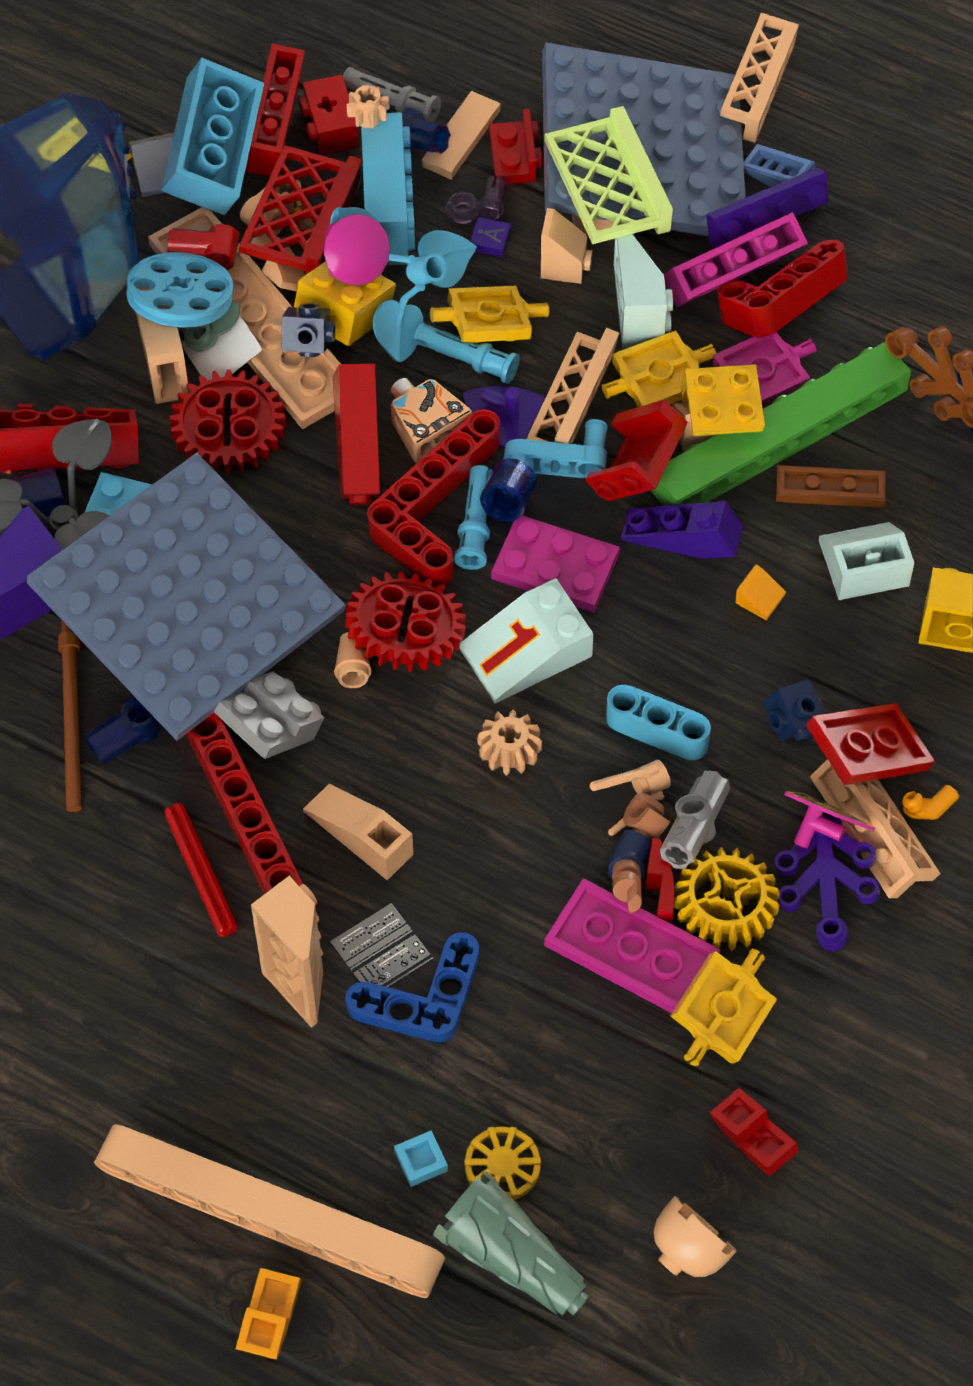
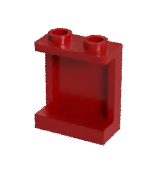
M665 399L617 413L611 425L625 439L612 466L588 473L585 481L595 490L599 497L607 502L656 489L688 422Z

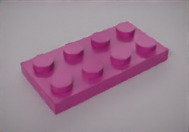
M584 878L544 939L545 947L670 1013L673 1012L708 955L714 951L720 954V949L642 908L629 914L627 902L618 900L613 893Z

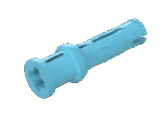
M424 322L419 324L414 335L415 344L472 365L475 372L480 374L483 372L500 377L501 381L506 384L513 380L519 366L520 356L517 353L513 352L509 355L494 349L493 345L488 342L481 344L472 342L462 343L459 336L439 330Z
M483 465L473 466L470 469L465 519L457 530L460 543L459 549L454 554V562L459 567L468 570L480 569L487 562L484 548L485 542L490 537L486 518L493 471L491 469L488 470V467Z

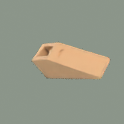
M328 784L303 808L304 813L386 880L413 856V837L410 831L384 810L331 784Z

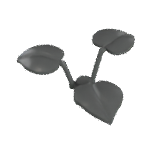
M91 419L74 422L63 427L55 435L52 443L54 456L60 462L69 463L67 469L69 505L57 506L53 509L50 517H46L29 500L21 499L23 489L18 482L0 479V532L7 529L23 509L22 507L29 506L46 529L52 528L55 541L63 550L109 517L106 513L98 511L85 512L78 517L75 497L76 465L86 470L95 469L106 460L111 450L112 434L109 425L104 420Z

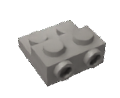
M274 671L250 680L244 691L223 701L218 700L219 704L214 710L218 717L264 759L314 740L325 718L321 715V710L315 702H309L296 692L291 680L282 678Z

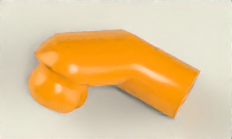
M945 785L931 799L923 798L920 793L916 794L915 791H912L903 797V811L912 819L936 820L959 799V795L950 785Z

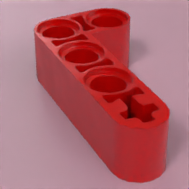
M838 240L822 241L758 287L743 281H729L722 284L718 288L717 294L723 324L754 337H767L774 334L847 280L848 270L844 244Z

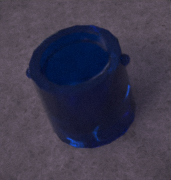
M506 458L496 463L480 495V502L484 511L499 521L511 522L518 520L524 514L537 485V477L533 469L525 462L513 458Z
M54 467L11 478V480L18 482L22 486L23 495L21 499L29 500L46 517H49L57 506L65 505Z

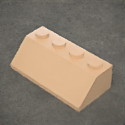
M288 876L252 903L251 909L262 974L312 1028L318 1023L323 979L321 957L323 951L319 941L321 939L317 924L319 917L315 908L317 900L306 885L298 886Z

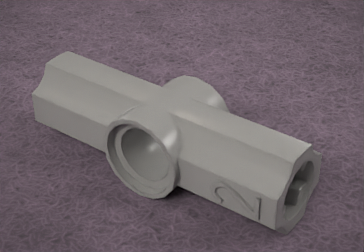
M705 770L701 777H697L690 793L681 797L675 804L677 818L660 848L662 860L667 861L673 868L686 869L689 863L694 862L702 844L712 840L716 834L714 821L730 791L728 779L720 776L717 771Z

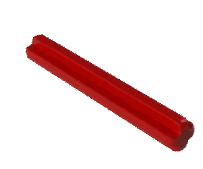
M175 803L165 809V817L218 936L224 938L236 933L238 929L236 920L182 803Z

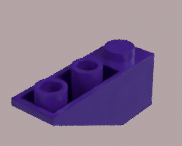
M726 501L629 508L621 539L629 543L702 559L736 557L743 525Z

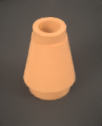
M348 632L340 637L334 675L342 686L346 688H359L367 683L372 670L369 660L365 658V648L356 650L354 648L356 639H348Z

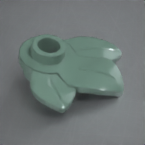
M214 288L208 289L212 292H217ZM232 302L230 309L224 316L209 324L197 327H177L179 331L184 333L186 345L195 352H204L210 349L216 343L218 336L227 333L236 324L240 314V305L237 302ZM194 306V307H192L193 309H196V310H204V309H207V308L202 307V306Z

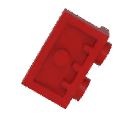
M523 109V121L489 124L495 185L536 182V168H542L541 147H534V142L539 141L537 121H531L530 109Z

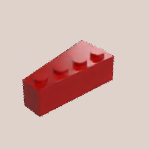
M0 403V471L5 474H16L21 470L37 469L41 472H52L58 468H68L69 463L60 462L55 458L52 449L53 439L63 427L74 422L91 419L104 420L109 425L112 434V445L109 455L99 466L125 468L130 464H139L138 424L135 410L88 407L84 410V413H77L76 410L69 408V406H54L49 412L33 410V404H18L17 410L1 409ZM76 465V468H75V469H77V470H86V469L80 468L79 466Z

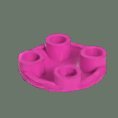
M353 214L343 217L338 222L328 226L324 256L329 274L333 278L339 279L345 284L360 286L372 282L382 274L389 260L390 245L387 233L379 222L369 216Z

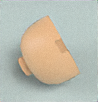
M676 1196L667 1204L656 1220L654 1239L656 1245L663 1253L658 1260L676 1276L681 1271L693 1277H706L716 1273L729 1261L737 1250L728 1241L726 1243L718 1237L719 1232L686 1203L682 1204Z

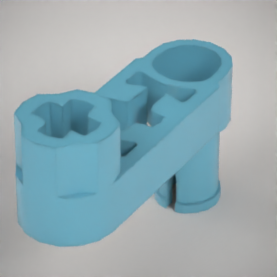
M588 420L585 423L583 445L527 439L510 440L505 446L501 472L502 480L508 482L511 486L523 487L526 484L532 483L534 473L586 478L588 473L605 469L607 451L604 447L608 425L602 420Z

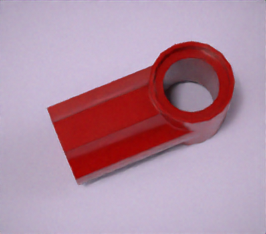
M225 224L214 225L209 231L172 228L169 230L167 253L185 252L197 254L217 262L226 270H230L234 267L240 235L234 227Z

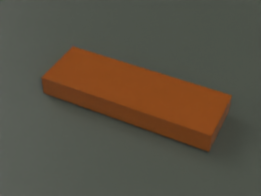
M777 465L776 502L884 508L886 471Z

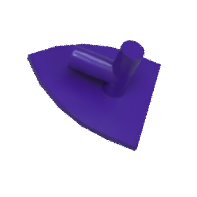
M488 386L462 392L464 403L472 411V414L483 409L497 414L500 420V446L505 448L506 443L510 440L527 439L545 400V397L539 394L510 386Z

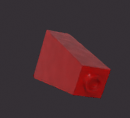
M339 364L332 378L340 499H349L350 505L371 504V499L377 498L380 494L375 364Z

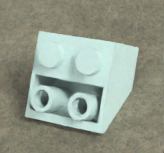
M890 522L819 536L818 540L838 600L910 586L914 560L904 532Z

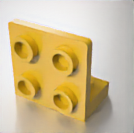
M756 364L684 370L681 387L682 403L688 402L692 434L694 436L761 432L764 430L765 422Z

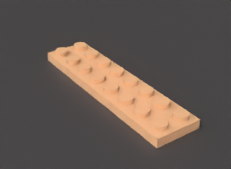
M201 207L148 236L149 245L156 254L167 253L169 230L172 228L209 231L212 226L222 223L211 210ZM238 243L234 267L227 270L233 280L232 302H237L240 305L239 315L263 349L247 363L259 375L263 383L270 382L271 392H279V400L284 403V408L297 424L304 429L334 411L332 377L341 363L328 348L324 353H320L316 357H303L299 355V352L282 351V315L288 307L292 306L268 277L262 273V270L251 257L239 253L240 244ZM191 270V271H189V272L195 273V274L203 273V272L200 271V270ZM214 288L217 292L223 291L221 289Z

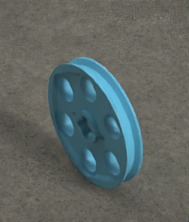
M185 252L156 254L138 262L130 270L127 277V300L130 306L143 318L160 325L181 328L206 325L224 316L232 305L233 280L228 271L217 262L197 254ZM163 269L167 270L168 272L158 273L154 270ZM191 270H200V271H202L203 273L195 274V273H191V272H189V271H191ZM148 287L151 288V290L143 291L137 288ZM210 288H218V289H221V290H223V291H220V292H212V291H210V290H208V289H210ZM165 305V306H169V307H171V308H170V309H159V308H157V306ZM194 306H202V307H205V308H207V309H204V310H196V309H193L192 307H194Z

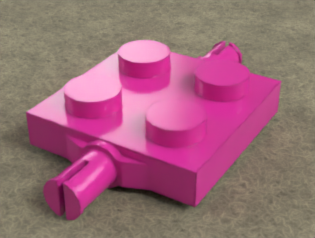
M775 332L767 337H752L713 355L712 364L714 367L756 364L763 408L772 404L779 396L795 392L810 380V376L801 366L800 359L816 353V346L814 342L812 343L811 339H808L792 347Z

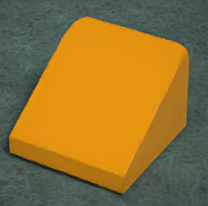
M755 565L738 587L735 603L767 621L785 597L786 591L763 568Z

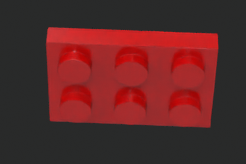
M897 703L816 715L806 725L844 785L928 771L935 762Z

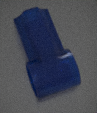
M406 108L401 112L403 127L409 126L410 147L442 154L447 150L451 136L448 126L425 121L418 112L411 108Z
M133 697L124 704L122 712L86 734L84 738L98 761L104 765L136 743H147L154 740L160 732V723L136 697ZM141 716L149 717L143 723H134Z

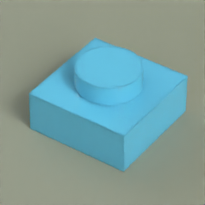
M432 1131L394 1146V1152L410 1187L448 1171V1165Z

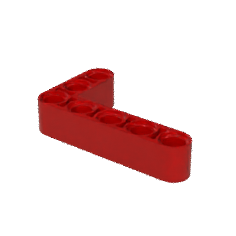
M483 409L471 414L368 508L367 518L371 540L413 575L418 573L419 579L422 582L428 578L433 579L432 586L434 588L442 584L446 587L453 580V553L445 542L419 521L470 476V469L473 466L484 464L500 448V420L496 413ZM438 476L439 478L432 479L430 477ZM406 499H415L414 501H404ZM384 521L390 522L388 524H379ZM409 542H414V543H416L415 545H411V546L405 545L406 543H409ZM436 563L443 564L442 566H439V567H433V566H431L432 564H436Z

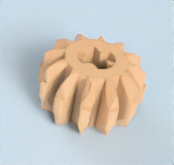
M513 709L509 713V717H504L497 711L494 721L485 719L483 731L479 732L477 740L478 745L481 747L479 755L482 760H489L491 771L501 766L506 776L509 774L510 768H516L522 774L525 770V764L534 765L537 761V753H540L542 750V740L539 738L540 729L538 725H530L531 719L528 714L518 719Z

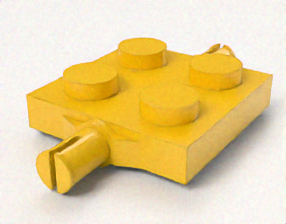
M516 286L449 288L447 301L450 307L430 308L431 322L451 321L457 327L462 343L529 340L532 333L529 318H548L549 305L547 302L528 304L520 297Z
M675 330L613 353L612 363L619 373L620 379L602 384L603 394L608 399L626 392L634 399L638 407L664 399L669 404L682 400L681 387L684 370L699 368L700 363L713 359V355L716 354L715 348H713L712 344L693 351L683 343Z
M751 949L741 966L729 962L717 951L710 953L670 1017L690 1031L691 1035L695 1038L691 1047L684 1055L686 1061L691 1060L689 1062L691 1065L698 1066L708 1049L714 1050L731 1064L739 1062L776 1002L777 998L766 991L760 985L757 978L754 977L759 966L765 960L763 954L758 955L759 951Z

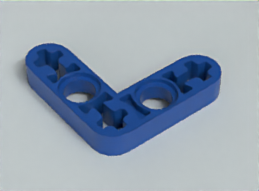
M462 932L453 934L447 939L428 997L370 982H358L349 987L346 992L345 1002L348 1014L352 1019L369 1025L433 1042L448 1041L457 1031L479 962L478 941L474 936ZM461 946L468 947V954L463 956L460 970L455 967L456 951H459ZM455 979L460 982L462 988L455 995H446L440 990L439 986L444 980ZM363 995H368L370 1003H366L364 1009L358 1008L356 1000H361ZM385 999L386 1001L384 1002L383 1007L384 1014L380 1015L378 1006H381V1000ZM400 1003L406 1004L412 1008L413 1013L406 1020H396L390 1014L392 1007ZM419 1009L424 1010V1018L422 1017L421 1025L417 1024L419 1021ZM439 1015L445 1016L447 1024H442L440 1029L433 1028L432 1020H437Z

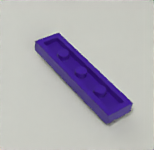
M820 168L813 169L706 214L709 245L717 248L792 212L796 217L829 203L826 171Z

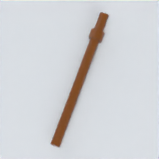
M61 620L62 633L58 635V651L62 654L66 810L68 812H78L81 810L77 653L81 651V640Z

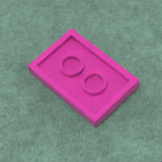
M517 514L491 571V579L530 591L556 578L575 607L594 613L619 557L620 547Z

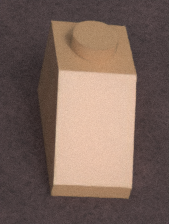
M547 208L541 235V279L582 284L584 270H591L593 250H587L588 235L555 209Z

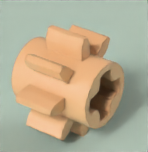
M362 85L355 93H349V103L346 104L347 117H355L357 127L374 128L381 121H387L389 97L380 96V87Z

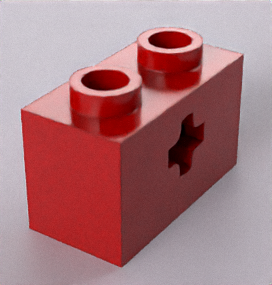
M338 75L303 82L304 97H299L300 110L303 118L309 117L310 122L306 123L310 143L316 142L319 154L323 155L359 147L358 127L356 126L355 117H347L346 104L349 103V95L343 76Z

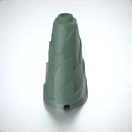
M483 1172L481 1179L477 1178L448 1211L445 1217L449 1221L444 1227L439 1224L433 1236L442 1244L451 1246L471 1262L492 1272L507 1284L524 1291L553 1313L557 1314L559 1312L563 1316L568 1311L574 1316L589 1297L584 1292V1289L587 1287L583 1282L584 1278L555 1250L548 1238L531 1222L520 1206L499 1187L500 1184L488 1172Z

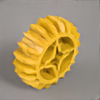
M721 847L718 849L716 857H713L706 850L702 855V861L695 859L693 863H689V869H683L680 872L679 879L681 881L675 884L674 893L677 895L674 898V908L680 910L678 912L679 923H687L686 932L690 934L699 932V939L705 942L708 939L713 940V946L716 948L721 946V942H727L731 951L736 948V941H740L747 948L751 944V936L761 940L764 936V928L770 929L774 923L773 916L778 914L779 904L776 901L780 894L778 888L773 887L775 885L774 874H766L767 866L765 862L754 866L755 857L752 853L743 859L740 858L738 848L732 852L731 856L726 855ZM710 881L711 890L704 894V898L696 900L695 894L703 884ZM756 898L758 902L757 907L749 915L743 917V906L748 905L750 899Z

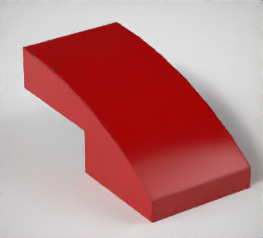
M652 838L646 890L660 892L657 917L672 924L674 908L673 872L671 864L662 860L660 854L662 841Z
M740 1088L710 1112L711 1118L727 1137L769 1177L799 1152L797 1143L768 1119L767 1110Z

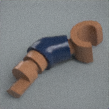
M645 793L636 794L627 806L623 821L632 830L627 829L624 831L610 853L608 874L613 880V894L618 900L628 903L629 914L639 910L642 904L641 879L644 876L645 865L651 850L652 838L658 839L670 823L669 820L663 817V804Z

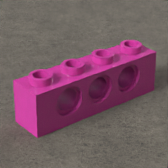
M792 212L672 268L664 274L665 284L668 290L672 289L673 301L678 308L718 289L726 282L740 279L797 252L807 245L808 242Z

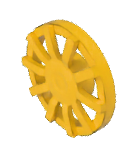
M490 1127L471 1141L465 1154V1174L471 1185L477 1178L481 1179L483 1172H488L498 1183L507 1182L510 1192L506 1193L515 1200L527 1194L536 1184L541 1170L540 1153L532 1138L516 1129V1127ZM497 1136H507L505 1146H500ZM515 1137L523 1143L513 1150L511 1145ZM491 1138L494 1149L491 1151L481 1143ZM527 1148L530 1149L533 1158H518V1155ZM476 1149L487 1156V1159L471 1158ZM519 1165H534L533 1174L530 1176L519 1169ZM471 1166H486V1170L475 1177ZM516 1175L527 1182L517 1190L513 1182V1178Z

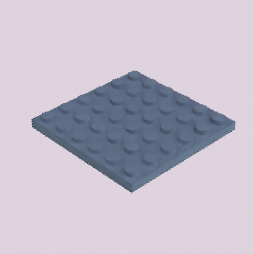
M545 43L542 50L544 140L546 133L610 117V109L624 106L673 208L671 230L708 236L706 214L746 198L741 122L720 116L735 74ZM740 100L733 102L731 107L740 110ZM605 131L591 134L589 139L605 145L608 136ZM544 141L545 211H547V208H551L559 213L579 216ZM570 141L557 143L560 149L573 153L577 144ZM583 147L579 156L595 162L599 155L598 152ZM605 156L601 165L617 170L621 164L619 160L609 156ZM575 164L569 170L572 175L583 179L589 172L588 169ZM595 173L591 182L607 188L611 178ZM619 181L613 189L627 196H630L633 191L632 186ZM587 190L581 196L584 201L597 205L601 198L600 195ZM607 199L602 208L619 214L624 204ZM631 207L625 215L633 220L646 218L644 212ZM597 216V218H596V219L607 220V219L602 218V217H599V216Z
M198 453L188 458L27 576V584L176 741L213 714L219 704L218 700L223 701L240 693L245 689L250 680L263 675L343 613L346 606Z

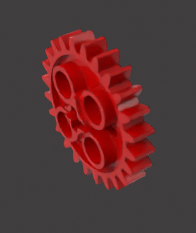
M227 369L225 377L221 378L216 371H212V380L208 381L200 375V385L198 387L188 383V394L180 392L177 394L179 403L172 404L173 415L169 416L172 439L176 441L178 452L184 451L186 460L195 453H198L206 463H210V467L214 471L217 470L218 466H224L225 473L229 474L231 466L236 465L240 472H244V463L249 462L256 468L258 467V456L266 460L270 459L269 449L278 450V439H284L286 416L284 403L280 402L278 391L271 392L270 382L260 385L259 375L257 374L250 380H247L244 370L239 373L238 377H232L231 370ZM227 397H231L230 406L232 413L230 416L231 444L229 446H225L226 436L224 429L226 426L225 399Z
M399 572L398 579H393L390 574L385 573L382 582L373 576L371 577L370 586L361 583L359 592H352L351 601L347 603L345 628H349L348 639H356L354 648L356 650L366 648V659L375 655L378 656L379 666L388 660L392 662L393 670H396L400 664H405L408 672H412L413 665L418 664L425 671L427 670L428 661H431L436 666H440L442 657L450 660L453 650L459 651L466 628V615L461 614L463 605L462 603H455V593L444 595V584L434 588L432 586L433 579L428 578L424 582H420L418 573H415L411 579H406L403 572ZM412 600V610L405 641L400 643L398 638L406 602Z

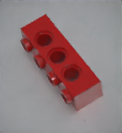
M272 44L245 172L270 177L280 153L282 154V149L286 145L300 84L305 50Z

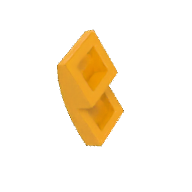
M260 1268L250 1307L246 1308L236 1345L237 1350L277 1360L302 1282L301 1278Z

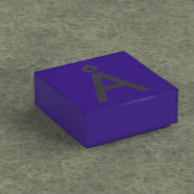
M478 217L470 242L477 246L475 252L503 258L511 233V224Z

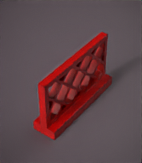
M284 145L282 154L280 153L241 240L239 253L303 270L305 275L326 261L324 256L326 230L330 225L332 213L337 207H351L362 181L363 159L349 155L347 162ZM288 159L302 162L305 167L290 172L286 167ZM327 169L338 173L336 177L322 181L318 172ZM310 175L316 184L300 189L296 180ZM289 183L294 192L278 197L275 188ZM321 192L326 201L312 207L306 197ZM299 200L305 210L290 215L285 205ZM278 208L283 218L268 223L263 214ZM311 218L315 227L300 232L295 223ZM289 226L294 235L278 240L273 231ZM263 234H267L272 242L265 246L251 243L253 238ZM300 243L304 252L302 257L287 254L284 248Z

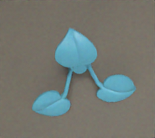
M337 207L332 213L330 224L353 214L365 215L375 221L377 220L370 212L362 208ZM431 231L426 233L418 243L419 257L389 254L390 261L408 264L406 268L407 277L415 284L411 290L401 297L400 303L395 300L384 301L374 313V334L380 345L394 361L403 362L413 353L417 347V344L414 343V335L419 324L423 322L421 310L415 305H406L407 301L419 291H424L425 284L432 283L440 288H449L457 284L464 275L468 262L477 249L475 244L464 237L448 231Z

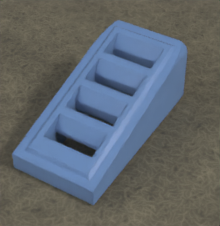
M759 144L754 147L743 162L744 174L769 187L816 169L814 161ZM763 159L767 160L762 167L759 166Z

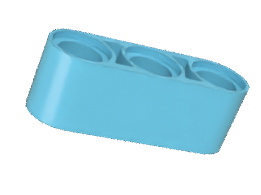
M617 685L608 693L606 720L613 730L687 760H698L707 753L711 726L709 720L702 714L630 685ZM625 706L630 708V710L621 711L617 707ZM660 720L663 721L665 724L656 725L653 724L651 721ZM695 734L698 735L700 738L691 739L686 737V735Z

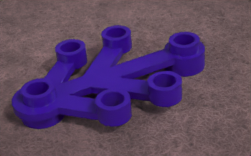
M823 812L821 817L842 826L841 819ZM815 831L808 849L795 844L790 851H781L776 855L774 863L777 873L783 877H791L797 873L799 869L798 863L817 847V859L793 885L784 886L779 890L778 903L780 908L786 912L798 910L802 904V899L819 881L823 919L816 927L818 943L825 950L838 951L847 944L849 934L846 923L838 915L835 879L856 893L858 900L864 904H872L877 901L880 891L875 879L860 877L834 858L832 844L853 857L854 864L861 869H868L875 864L876 853L875 848L870 843H858L846 833L839 842ZM861 852H869L871 854L865 860L857 857ZM784 860L793 861L792 866L788 868H783L780 864ZM864 887L874 888V891L869 895L861 893ZM787 895L796 896V899L791 903L783 901ZM836 926L839 928L834 934L825 933V929L828 927Z

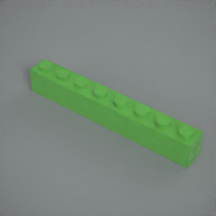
M885 342L874 348L869 347L862 351L855 359L847 363H840L824 376L818 379H810L795 392L789 395H781L775 399L771 405L763 409L765 422L763 431L716 434L700 444H692L684 453L669 460L656 489L650 491L663 506L707 503L905 393L908 389L911 370L902 359H897L890 354Z

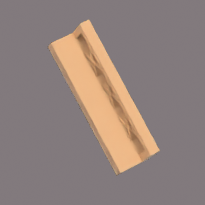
M761 13L720 113L722 117L744 123L743 139L753 143L758 138L794 48L799 24ZM766 26L782 31L781 35L767 39L762 31L763 27ZM765 50L771 59L758 64L752 54ZM756 74L761 84L748 88L743 78ZM746 99L751 109L748 113L731 107L732 103Z
M606 328L601 340L580 332L576 333L528 434L527 440L546 441L537 437L539 431L554 426L557 432L554 442L573 444L610 364L612 354L615 353L619 332ZM580 345L595 351L591 360L581 362L577 354ZM579 372L582 378L580 385L569 389L564 380L565 376ZM566 399L569 404L567 413L556 416L551 406L552 403Z
M828 759L810 776L827 804L875 827V831H871L841 819L842 826L846 827L848 836L858 843H870L875 848L876 862L869 869L888 898H898L915 881H933L940 875L937 867L879 780L844 785ZM869 852L860 853L864 860L871 856Z

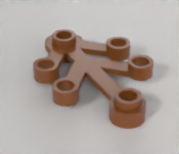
M939 326L928 333V342L934 349L937 362L918 346V337L913 329L899 327L888 333L885 343L893 357L901 359L909 355L935 379L931 380L926 374H920L913 378L909 383L913 395L917 398H923L926 395L951 394L960 403H956L948 396L942 398L934 404L936 416L942 421H947L950 418H961L966 425L973 428V352L969 349H963L955 354L951 361L947 346L952 343V335L944 326ZM954 367L960 374L963 386L958 383Z

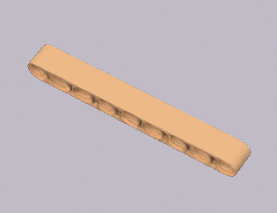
M112 1125L94 1162L99 1169L116 1178L417 1297H429L445 1260L442 1253L428 1245L122 1125Z

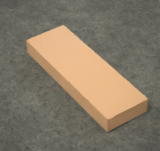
M471 91L422 158V167L452 180L489 128V124H492L500 113L501 103Z

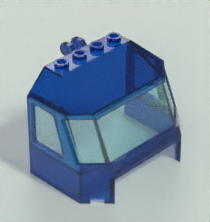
M66 93L0 126V228L6 239L14 238L22 254L16 258V264L0 271V316L30 357L35 358L38 356L42 360L86 338L97 326L96 320L127 284L130 270L140 262L134 199L137 196L130 182L133 172L126 157L129 154V148L122 133L126 130L125 124L119 113L116 111L112 113L103 101L72 93Z

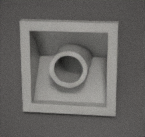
M174 133L128 142L142 197L165 193L161 191Z

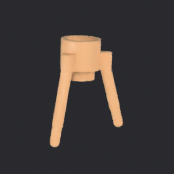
M655 760L634 770L593 781L590 783V789L597 791L631 781L637 794L645 793L655 800L661 801L664 799L662 790L669 788L671 781L664 764L660 760ZM623 818L609 829L608 834L610 836H614L627 826L624 824Z

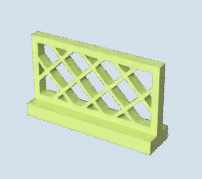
M624 106L610 109V117L545 134L544 141L592 244L653 228L657 235L670 232L673 208ZM605 131L608 136L605 145L589 139L591 134ZM570 141L577 144L573 153L560 149L557 143ZM583 147L599 153L595 162L579 156ZM605 156H609L619 160L621 164L617 170L601 165ZM573 164L589 170L584 179L570 173L569 170ZM595 173L611 178L607 188L591 182ZM618 181L632 186L633 191L630 196L613 190ZM585 190L601 196L597 205L582 199L581 196ZM607 199L624 204L619 214L602 208ZM631 207L644 212L646 218L633 220L625 215ZM597 216L614 222L611 227L598 231L594 225Z

